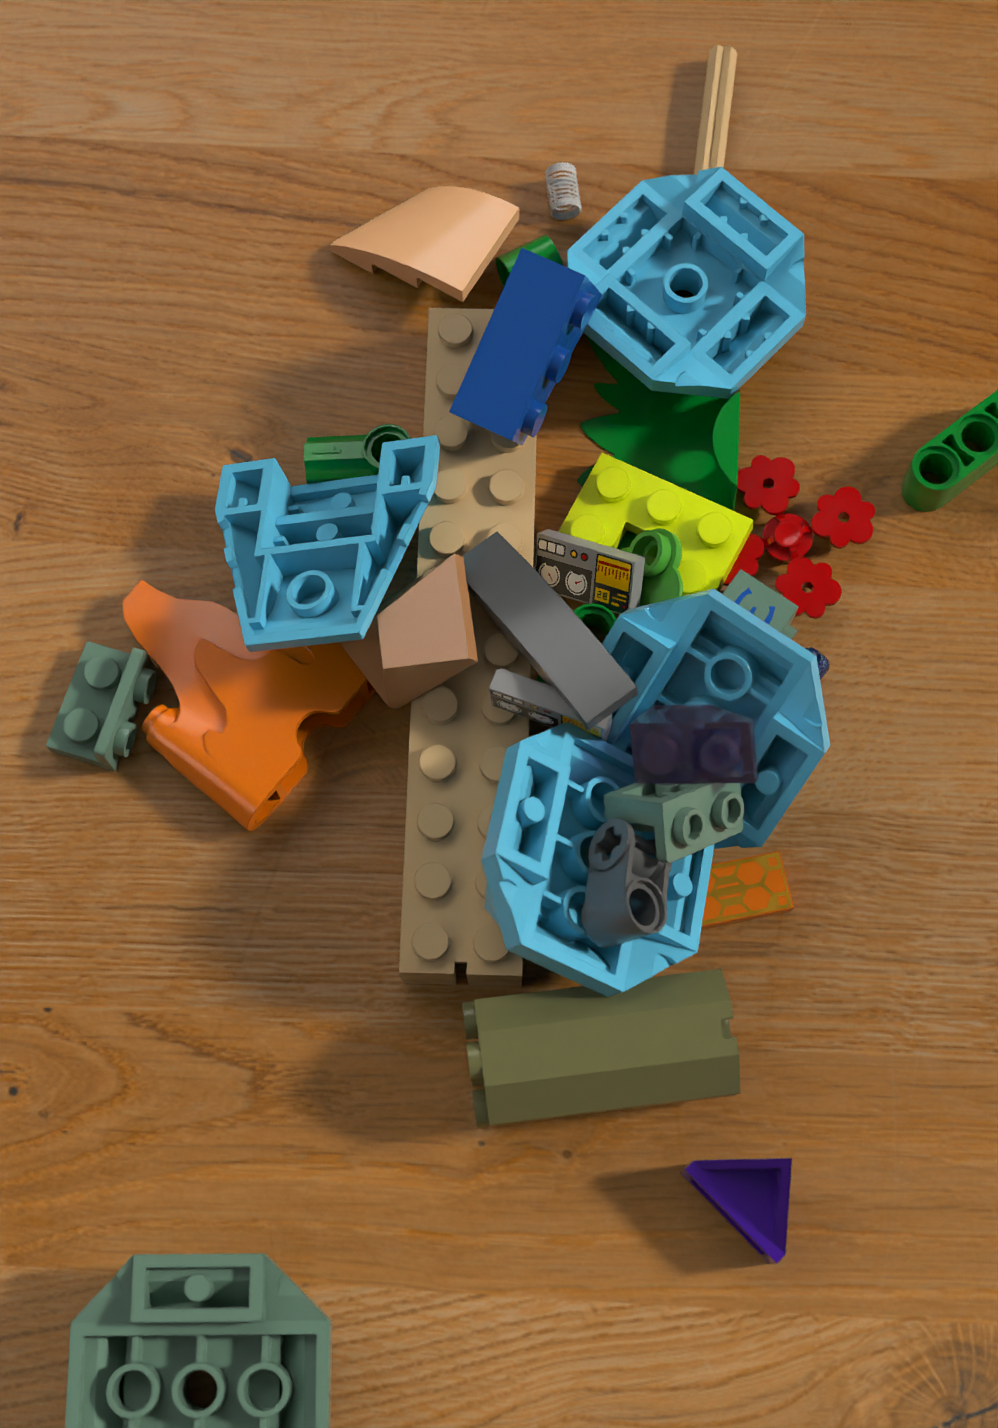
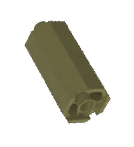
M722 969L650 977L634 987L610 997L604 996L585 986L462 1002L466 1040L479 1038L478 1042L466 1043L472 1086L484 1085L485 1088L473 1091L477 1129L730 1097L740 1094L737 1037L731 1036L729 1019L734 1017Z

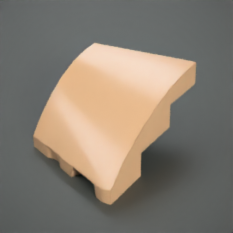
M455 186L432 187L336 239L331 244V251L372 274L379 267L416 288L424 281L463 302L518 222L519 207L498 197L469 188Z

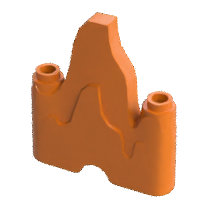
M143 580L134 587L122 602L125 622L141 648L147 652L150 659L170 681L180 702L179 708H168L161 704L148 714L141 727V731L147 735L146 743L166 758L175 770L248 831H253L261 826L306 775L308 763L303 753V747L307 736L315 729L321 727L344 728L376 692L339 642L249 652L244 644L238 615L227 607L215 602L177 599L155 589Z

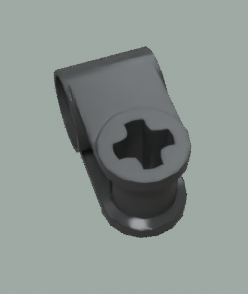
M620 818L610 819L601 825L590 843L588 851L589 870L585 901L582 907V923L585 932L591 941L603 948H610L661 931L667 919L666 901L669 873L672 863L657 860L655 839L645 840L635 834L632 825Z

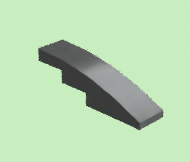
M497 531L463 555L467 587L470 594L519 655L523 654L545 683L555 688L588 731L638 695L635 683L600 641L527 560Z

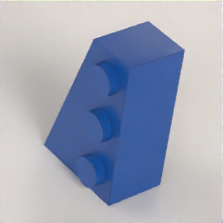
M521 248L449 412L523 446L528 435L534 437L539 431L547 412V405L545 403L555 384L559 383L564 376L572 352L602 298V293L586 275Z

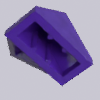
M792 1158L694 1160L680 1172L768 1264H777L786 1255Z

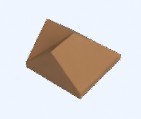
M454 553L381 601L364 639L339 642L390 708L398 710L478 662L463 556Z

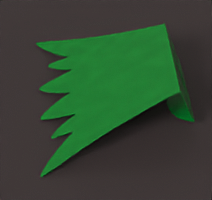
M586 335L593 351L608 373L618 383H595L594 388L608 404L619 410L620 413L594 417L581 422L580 426L585 434L600 447L613 453L614 456L612 457L734 511L738 482L740 389L729 399L651 391ZM594 465L580 475L577 479L579 485L583 486ZM627 530L617 549L630 547L637 534Z

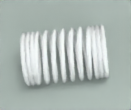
M565 162L551 165L545 171L550 215L557 220L575 218L581 212L576 168L574 165ZM565 170V171H570V172H572V174L566 173V172L556 173V174H553V175H551V176L549 177V175H550L551 173L556 172V171ZM558 175H569L568 177L552 178ZM568 188L566 190L554 191L556 189ZM570 192V193H567V194L555 195V194H558V193ZM571 204V206H568V207L557 208V207H559V206H564V205ZM576 205V207H575L574 209H572V210H570V211H567V212H556V211H554V209H555V210H567V209L572 208V207H574V206Z

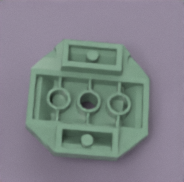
M266 1253L133 1254L116 1273V1276L85 1306L70 1324L65 1428H331L332 1319ZM196 1370L209 1372L217 1383L216 1399L208 1408L196 1406L187 1394L188 1380Z

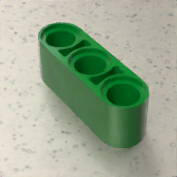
M998 389L923 445L914 454L901 483L902 496L912 508L922 512L935 511L998 465ZM970 440L976 442L984 452L970 450L964 445L963 441ZM920 472L934 473L940 478L942 484L927 482L923 479Z

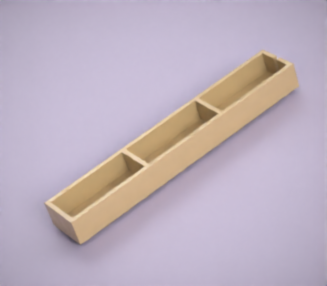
M429 308L423 437L437 435L441 443L436 489L419 522L417 578L454 553L463 556L496 531L533 567L537 434L534 437L528 435L522 446L449 412L494 309ZM468 591L478 662L411 701L399 975L402 982L406 984L456 985L457 972L455 964H467L468 985L522 987L523 957L506 950L500 926L484 908L487 879L481 858L506 749L521 740L529 738V719L492 706L489 687L496 669L500 670L502 668L530 678V662L523 654L519 655Z

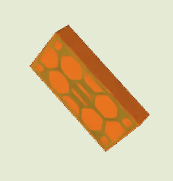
M780 851L712 864L701 930L791 912L794 909Z

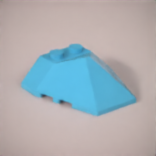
M437 435L382 443L379 473L363 477L291 486L275 458L223 465L215 513L217 522L223 531L226 548H224L225 558L232 571L235 585L233 589L244 644L249 652L364 639L436 489L441 443Z

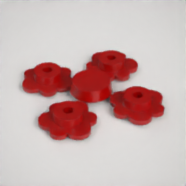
M758 455L752 459L751 467H745L738 471L737 489L745 494L744 504L748 509L757 510L762 507L767 514L776 516L766 523L762 532V539L755 534L749 535L723 585L729 586L740 569L752 577L755 576L758 572V562L756 560L763 555L765 548L769 556L774 560L788 563L787 574L777 577L775 588L783 597L799 606L795 617L805 613L812 619H818L823 616L825 606H832L840 600L842 589L840 584L831 578L832 568L829 564L820 562L814 565L810 559L803 557L812 545L813 533L821 538H829L830 544L837 549L845 548L849 542L864 544L873 535V525L870 520L875 515V507L868 501H862L861 494L857 489L850 486L841 487L835 492L834 496L825 494L819 497L816 505L819 512L812 517L810 527L807 521L798 515L782 514L788 507L789 499L796 497L800 491L799 482L793 478L795 475L793 462L786 457H777L770 461L767 456ZM770 485L772 488H765L764 486ZM844 518L847 522H841L839 519ZM809 588L811 592L806 593L802 589Z

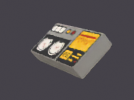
M551 529L537 533L534 569L558 595L586 604L603 605L610 611L622 614L628 609L640 607L645 557Z
M502 668L500 670L496 669L489 687L492 706L551 727L570 722L606 742L612 727V714L588 731L553 686Z

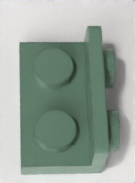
M86 641L46 747L53 753L116 772L121 756L128 757L134 747L138 731L137 724H134L141 703L148 704L156 688L158 675L157 671H154L155 666L147 652L134 647L131 654Z
M680 765L604 795L606 819L620 818L628 823H632L633 829L639 832L655 831L657 860L660 862L672 863L736 835L743 830L744 802L741 797L740 773L736 771Z

